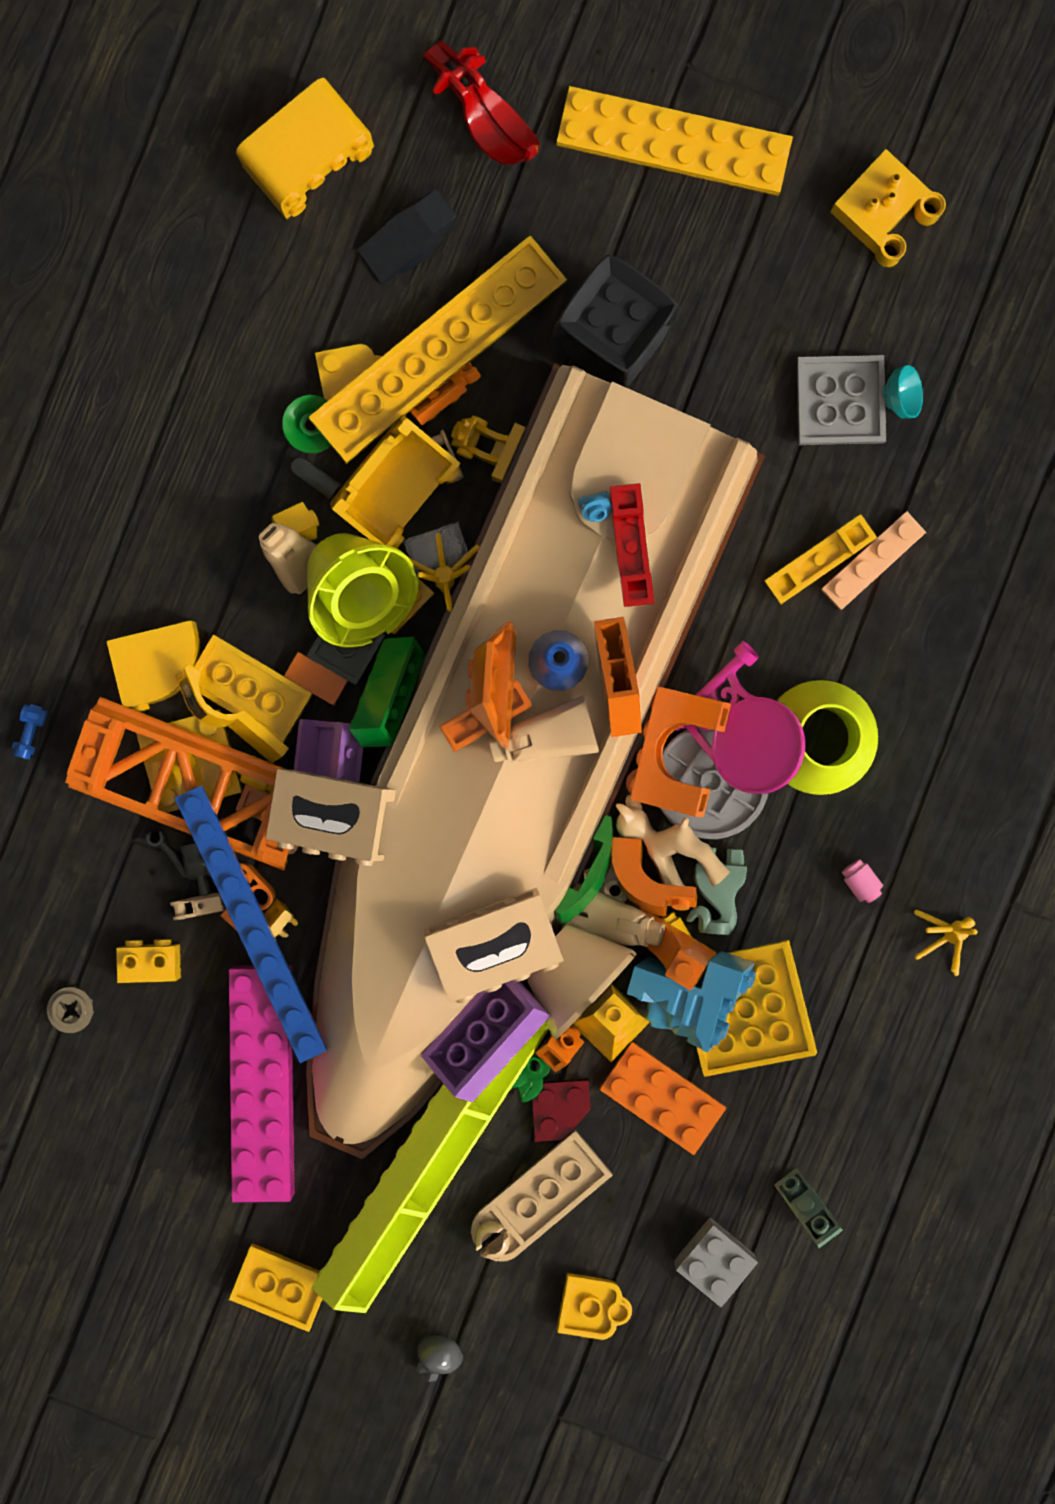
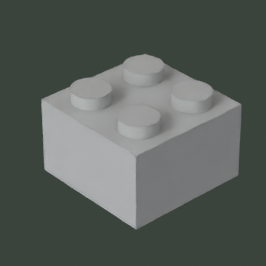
M709 1218L674 1260L677 1272L722 1307L758 1264V1261L752 1251L712 1218Z

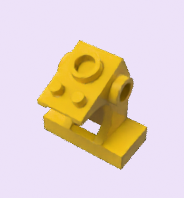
M476 416L462 419L461 422L458 421L451 434L453 437L451 445L457 448L456 453L469 460H472L474 456L496 466L492 474V480L502 484L525 432V427L514 423L510 435L507 436L486 428L488 422ZM481 435L496 441L491 454L475 448Z

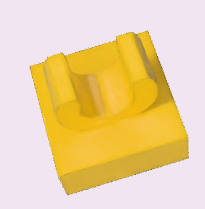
M278 899L275 900L264 914L275 938L278 934L287 938L288 933L283 928L288 922L295 926L298 924L288 907Z

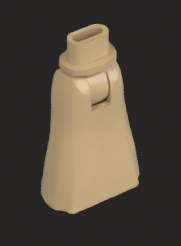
M276 523L270 524L259 535L263 554L273 567L284 588L290 593L301 594L308 588L307 563L310 554L317 544L306 539L290 527L281 524L277 525Z
M584 695L510 727L509 748H502L494 738L489 739L495 763L507 759L509 763L513 762V760L532 762L542 759L599 753Z
M578 883L572 889L579 891L582 884ZM600 891L579 915L562 925V929L569 924L619 945H641L644 947L648 946V944L659 947L665 930V924L656 922L654 917L648 916L638 908L616 900Z

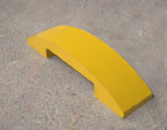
M860 514L766 579L765 582L779 603L782 604L877 537Z

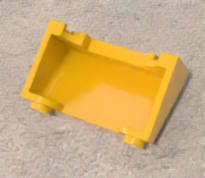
M402 415L338 491L330 503L331 508L369 540L397 549L405 538L401 535L404 531V526L439 484H443L445 481L451 483L460 472L457 468L460 462Z

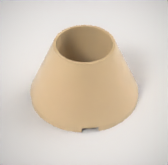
M567 924L555 936L564 961L558 963V967L545 972L539 970L530 973V977L527 978L534 997L551 1015L545 1021L551 1036L555 1039L559 1038L627 967L637 954L636 952Z

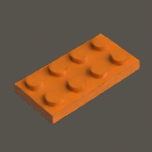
M633 1041L630 1042L599 1087L600 1091L693 1155H695L726 1110L725 1105Z

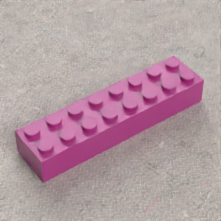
M254 965L233 966L229 969L232 1202H290L295 1194L293 1048ZM288 965L292 973V965Z

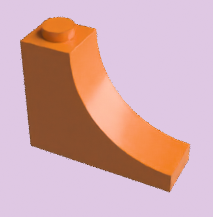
M640 909L648 916L654 917L656 922L665 924L660 946L648 944L646 948L662 962L666 970L665 976L691 991L702 979L707 971L709 961L716 956L717 952L660 917Z

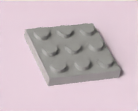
M884 355L798 357L796 359L798 445L877 444L886 442L885 398L883 396V386L885 385Z

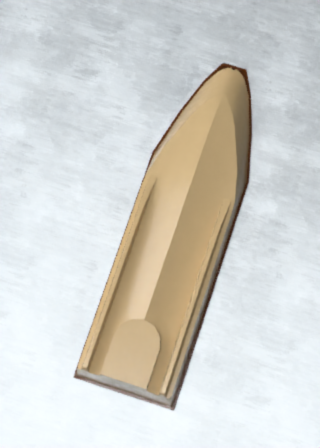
M554 364L475 545L480 546L479 550L468 560L466 565H469L471 568L461 575L451 598L453 610L449 612L446 609L424 659L393 746L385 748L370 782V785L396 790L394 802H386L378 848V853L384 854V860L373 861L372 866L355 864V858L346 856V860H336L315 976L312 1017L325 1042L327 1051L308 1059L306 1069L310 1137L363 1159L407 1123L443 1084L421 1055L470 1000L462 1003H457L456 1001L449 1003L426 943L424 928L537 887L554 935L556 934L560 924H557L555 911L568 888L575 887L579 882L594 847L593 838L605 815H608L643 736L644 725L647 720H650L652 711L650 703L657 691V687L664 688L765 458V455L758 453L749 442L733 438L710 427V424L617 383H609L594 377L573 365L559 366ZM641 483L643 517L655 603L624 607L612 512L600 522L587 521L580 510L578 498L608 491L611 502L610 486ZM624 616L640 694L642 733L611 737L599 670L594 621ZM506 621H512L517 629L514 681L518 680L533 706L512 718L510 727L584 695L599 753L542 759L532 762L513 760V762L509 763L507 759L495 763L489 744V739L493 737L489 732L454 752L439 726L469 709L466 707L467 689L471 690L472 678L468 677V662L473 660L474 650ZM553 630L567 631L576 635L584 643L589 655L588 669L584 678L575 687L564 691L550 690L541 686L532 677L528 666L529 652L533 643L541 635ZM562 651L554 653L553 659L555 662L562 663L565 661L566 656Z

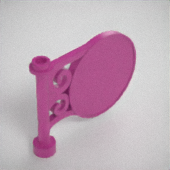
M742 641L734 649L736 656L696 694V696L721 701L718 697V689L727 680L729 681L731 687H725L721 691V697L724 699H729V693L732 696L729 702L731 707L725 732L700 727L704 731H714L711 746L695 725L682 726L676 730L679 731L681 728H687L714 762L721 777L730 786L746 793L766 794L785 786L798 772L805 754V735L799 719L790 708L773 699L756 697L741 686L736 677V671L744 664L751 666L759 658L757 653L747 643Z

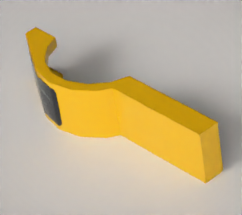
M188 663L183 671L180 670L175 677L187 707L199 721L208 726L221 728L228 726L271 763L283 757L289 749L245 710L237 714H223L207 705L200 694L199 679L201 673Z

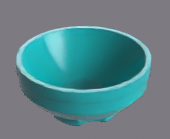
M910 365L896 368L888 378L886 385L883 386V396L887 408L891 409L902 419L917 417L923 403L920 377L917 371Z

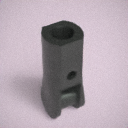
M297 458L291 464V469L297 476L308 482L309 485L330 500L335 497L342 487L337 481L303 458Z

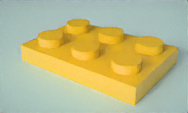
M252 1243L229 1300L309 1332L322 1301V1298L311 1289L317 1280V1274L320 1270Z

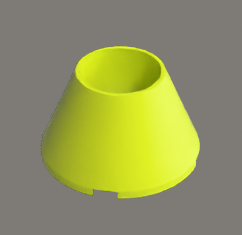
M348 533L335 534L321 541L313 549L307 563L308 614L315 631L328 643L340 647L367 645L373 643L372 638L379 636L385 631L387 634L391 633L407 617L417 597L419 581L413 563L402 551L394 547Z
M817 680L799 684L778 698V702L786 705L794 712L802 728L812 713L819 709H825L837 714L843 720L848 730L847 748L837 761L826 766L812 760L805 752L798 772L787 783L789 786L805 793L825 795L845 790L864 776L870 768L877 751L878 729L870 707L860 695L842 684Z

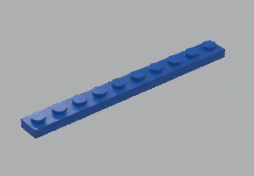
M203 785L176 797L175 801L299 1062L302 1063L327 1051L325 1042Z

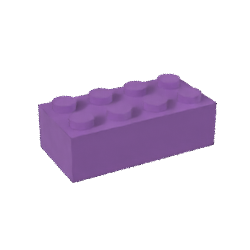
M511 980L503 983L502 987L496 991L485 992L484 990L477 993L421 1057L454 1097L473 1103L551 1015L521 981L514 982Z

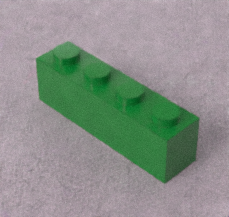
M414 637L383 640L349 729L362 748L393 746L426 656Z

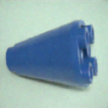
M553 630L541 635L533 643L529 652L528 666L532 677L541 686L550 690L564 691L575 687L584 678L588 669L589 655L584 643L576 635L567 631ZM562 651L566 656L565 661L562 663L555 662L553 659L554 653Z

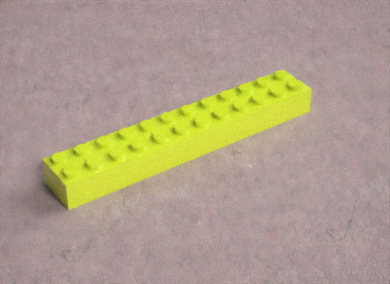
M546 1022L473 1103L454 1097L444 1083L436 1096L429 1101L427 1110L413 1126L412 1133L407 1141L398 1149L396 1158L381 1175L379 1184L374 1192L365 1200L363 1209L357 1218L350 1223L348 1232L342 1241L336 1245L332 1253L333 1255L326 1266L319 1271L317 1280L311 1287L333 1310L367 1312L549 1029Z

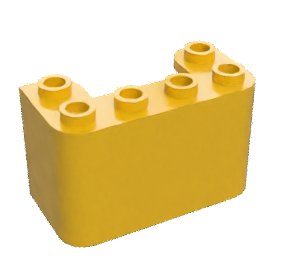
M320 78L247 137L237 148L236 154L242 167L287 220L290 216L295 217L306 208L305 202L307 197L305 192L310 188L312 190L318 188L324 182L325 176L332 170L337 171L346 164L347 158L352 162L356 160L359 162L364 161L372 153L374 145L370 131L325 78Z

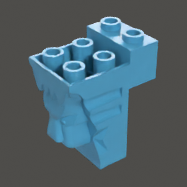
M721 951L709 961L706 974L690 991L665 976L666 970L660 960L648 956L634 966L627 994L638 998V1000L648 1002L647 1019L651 1022L652 1027L670 1029L676 1035L688 1037L687 1042L702 1049V1051L709 1052L715 1045H719L721 1039H725L729 1029V1023L725 1021L728 1013L733 1012L737 998L741 994H746L748 988H752L756 977V972L752 971L754 962Z

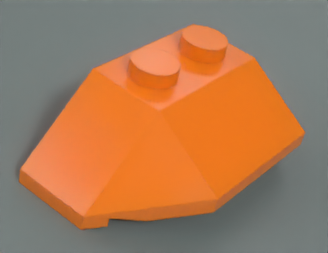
M506 621L474 650L473 660L468 662V677L472 678L471 690L467 689L466 707L470 708L474 717L502 748H509L517 640V629L512 621Z

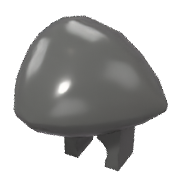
M427 1335L421 1338L418 1343L417 1355L419 1363L416 1371L418 1373L428 1372L425 1378L428 1382L436 1381L439 1374L453 1373L463 1362V1354L459 1345L447 1336Z

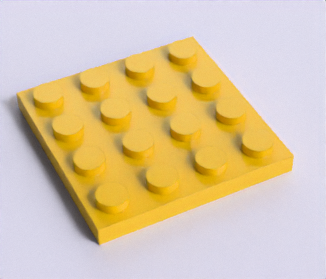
M789 940L728 952L729 954L753 961L752 971L756 972V977L752 988H748L746 994H741L737 998L733 1012L728 1013L725 1022L729 1023V1029L725 1039H721L719 1045H715L709 1052L702 1051V1049L697 1047L704 1077L815 1056L817 1049Z

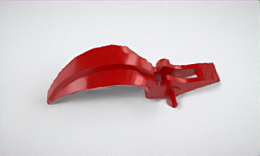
M440 40L422 54L440 75L433 87V93L440 94L450 86L463 104L464 119L471 137L488 157L503 165H515L519 162H528L536 156L540 147L537 136L521 116L486 85L483 77L476 70L486 62L485 57L479 55L476 47L462 48L458 54ZM450 60L456 65V68L452 71L445 66ZM464 76L470 83L467 87L460 82V79Z

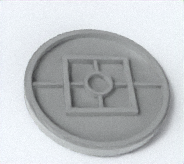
M697 726L701 734L712 746L714 731H704ZM688 730L673 738L663 750L665 767L674 778L685 783L711 789L704 817H694L660 808L673 825L681 823L685 817H688V825L698 838L720 839L741 832L761 813L768 793H746L730 786L721 777L714 762Z

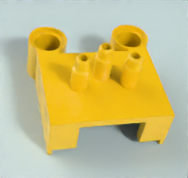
M886 149L834 204L830 213L875 254L876 260L880 265L892 267L899 262L906 252V242L900 235H888V233L913 207L915 208V219L918 223L925 226L934 224L944 212L946 202L941 194L928 189ZM924 204L933 205L936 213L929 214L926 212ZM884 246H893L897 251V255H888L885 252Z

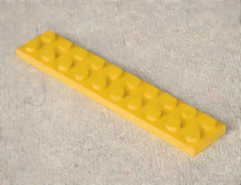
M531 236L527 237L310 415L309 420L347 464L392 427L402 415L405 416L466 364L471 362L567 282V279Z

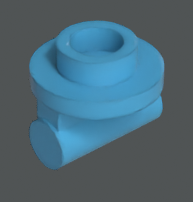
M608 491L578 498L580 510L587 521L600 522L612 512Z

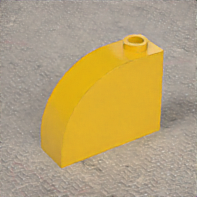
M191 620L107 641L121 703L123 706L138 712L149 710V704L166 700L178 693L180 687L175 677L180 670L183 671L188 663L194 667L200 657L198 628L196 622Z

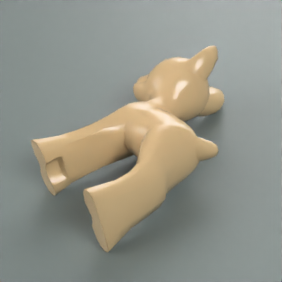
M631 794L626 797V806L624 804H616L620 812L616 824L618 834L620 835L619 838L642 839L659 873L662 884L684 886L671 856L676 853L694 858L700 862L711 886L720 883L730 873L711 847L700 841L688 825V817H685L677 825L657 832L650 825L641 802L630 800Z

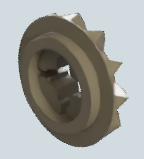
M76 987L62 988L55 992L48 1002L47 1015L49 1021L61 1032L75 1033L81 1031L90 1023L94 1014L93 1000L89 998L86 991ZM78 1001L75 1008L78 1015L72 1014L64 1019L67 1012L64 1004L70 1005Z

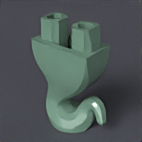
M711 847V849L716 854V848ZM726 849V863L724 866L730 873L715 886H711L701 863L698 861L694 862L693 879L695 886L700 894L720 914L717 920H712L711 914L706 907L696 906V908H693L688 914L686 921L692 922L698 917L700 933L729 935L733 931L737 921L735 896L744 884L747 873V866L744 865L743 850Z

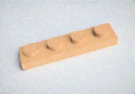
M905 512L830 580L821 591L839 610H842L919 540L926 531L908 512Z

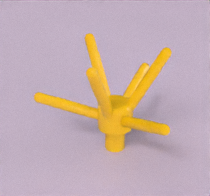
M436 533L440 567L433 570L411 558L409 559L415 568L423 571L418 573V577L435 582L436 586L444 592L447 610L451 612L453 610L450 595L451 587L454 585L456 578L470 570L471 567L469 565L462 566L479 550L480 546L475 545L451 568L445 564L441 534Z
M915 910L914 914L939 926L926 928V933L944 932L945 936L917 953L915 959L922 958L949 941L955 945L951 971L955 976H958L963 940L969 935L977 934V930L972 929L975 925L974 920L971 917H966L962 921L958 920L949 924L929 914Z

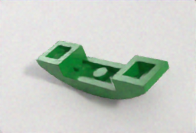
M605 815L593 838L595 851L599 853L579 891L568 888L555 911L557 924L564 925L579 915L591 903L606 879L612 861L613 840L612 820L608 815Z

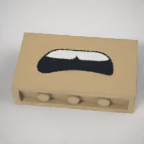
M277 769L266 839L276 841V847L294 849L295 845L303 847L302 852L320 855V851L329 853L328 858L346 860L347 856L355 858V864L372 866L373 861L384 860V854H379L378 848L386 802H394L396 790L292 769Z
M537 887L424 928V937L449 1003L454 1001L457 1003L466 1002L473 998V994L484 990L485 992L496 991L502 987L503 983L511 980L514 982L523 981L530 977V973L539 970L544 972L553 970L558 967V963L564 961Z

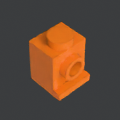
M571 1025L557 1039L550 1034L535 1053L550 1068L558 1072L569 1064L571 1058L583 1045L584 1041L580 1038V1031Z

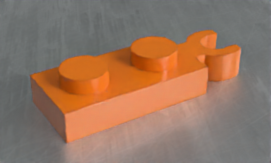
M470 362L466 364L437 390L410 411L411 415L421 425L434 419L441 410L449 404L456 402L467 391L465 388L467 384L474 383L481 377L476 367H473Z

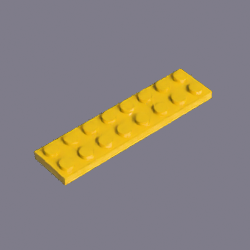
M569 86L557 138V146L779 196L793 137Z

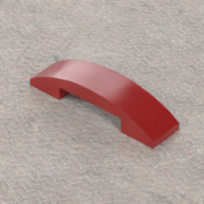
M641 483L610 486L624 607L654 604L652 576L649 567L643 517Z

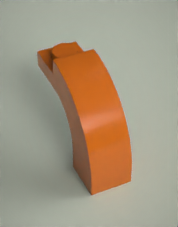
M613 837L611 856L615 877L624 895L634 905L648 913L665 917L667 906H672L676 910H688L689 907L696 908V887L660 884L651 880L642 869L644 850L642 839Z

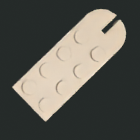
M576 1129L476 1213L472 1222L471 1234L477 1251L489 1236L500 1232L497 1237L481 1249V1256L483 1258L494 1261H508L515 1258L613 1176L612 1172Z

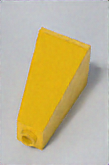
M611 983L572 1025L612 1062L650 1021H648L647 1016Z

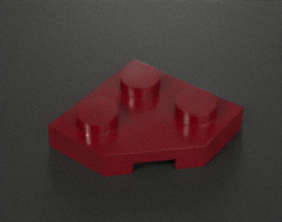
M588 1079L543 1082L542 1091L532 1099L535 1142L564 1140L590 1111Z

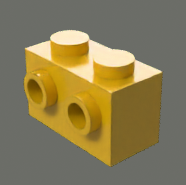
M156 939L154 944L143 945V940H126L125 945L116 948L117 983L177 981L181 978L180 944H171V939Z

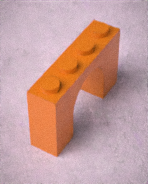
M657 687V691L650 703V708L652 709L650 720L646 721L643 729L644 745L639 750L636 758L638 765L637 774L630 783L629 790L632 793L630 800L694 817H704L711 789L685 783L674 778L665 767L663 748L669 735L682 726L695 725L725 732L731 704Z

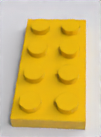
M216 635L212 636L194 666L201 673L199 679L201 695L233 714L245 710L282 743L286 741L313 693Z

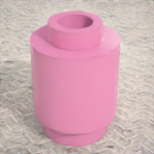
M861 859L853 862L842 871V874L845 876V883L859 902L866 900L867 903H870L882 894L880 889L883 887V884L867 863L864 864Z

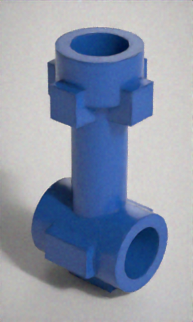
M24 704L19 721L25 722L20 742H13L14 756L30 760L31 754L34 755L36 748L31 746L36 726L43 727L47 717V711L42 710L43 707Z

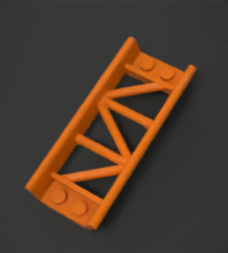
M100 697L84 722L67 771L68 776L65 783L69 784V788L191 834L184 819L158 810L176 756L186 792L197 788L188 753L221 765V771L210 799L216 814H218L233 770L274 786L277 769L285 768ZM125 729L156 740L113 764ZM166 749L146 805L104 789L108 780ZM273 792L220 820L224 831L266 809L253 846L228 836L227 838L235 852L285 870L290 849L276 847V841L266 839Z

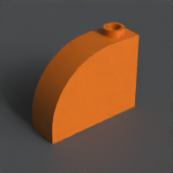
M624 616L594 621L599 670L611 737L642 733L640 694Z

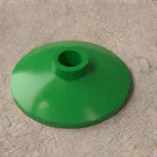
M315 395L302 396L295 399L285 410L282 420L283 432L287 441L295 449L304 453H319L331 446L316 427L312 431L305 427V422L309 420V416L328 402L326 399Z

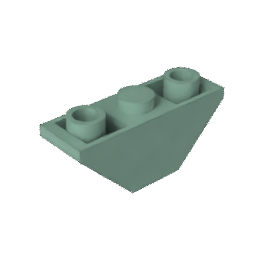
M797 1168L774 1184L819 1248L843 1231Z

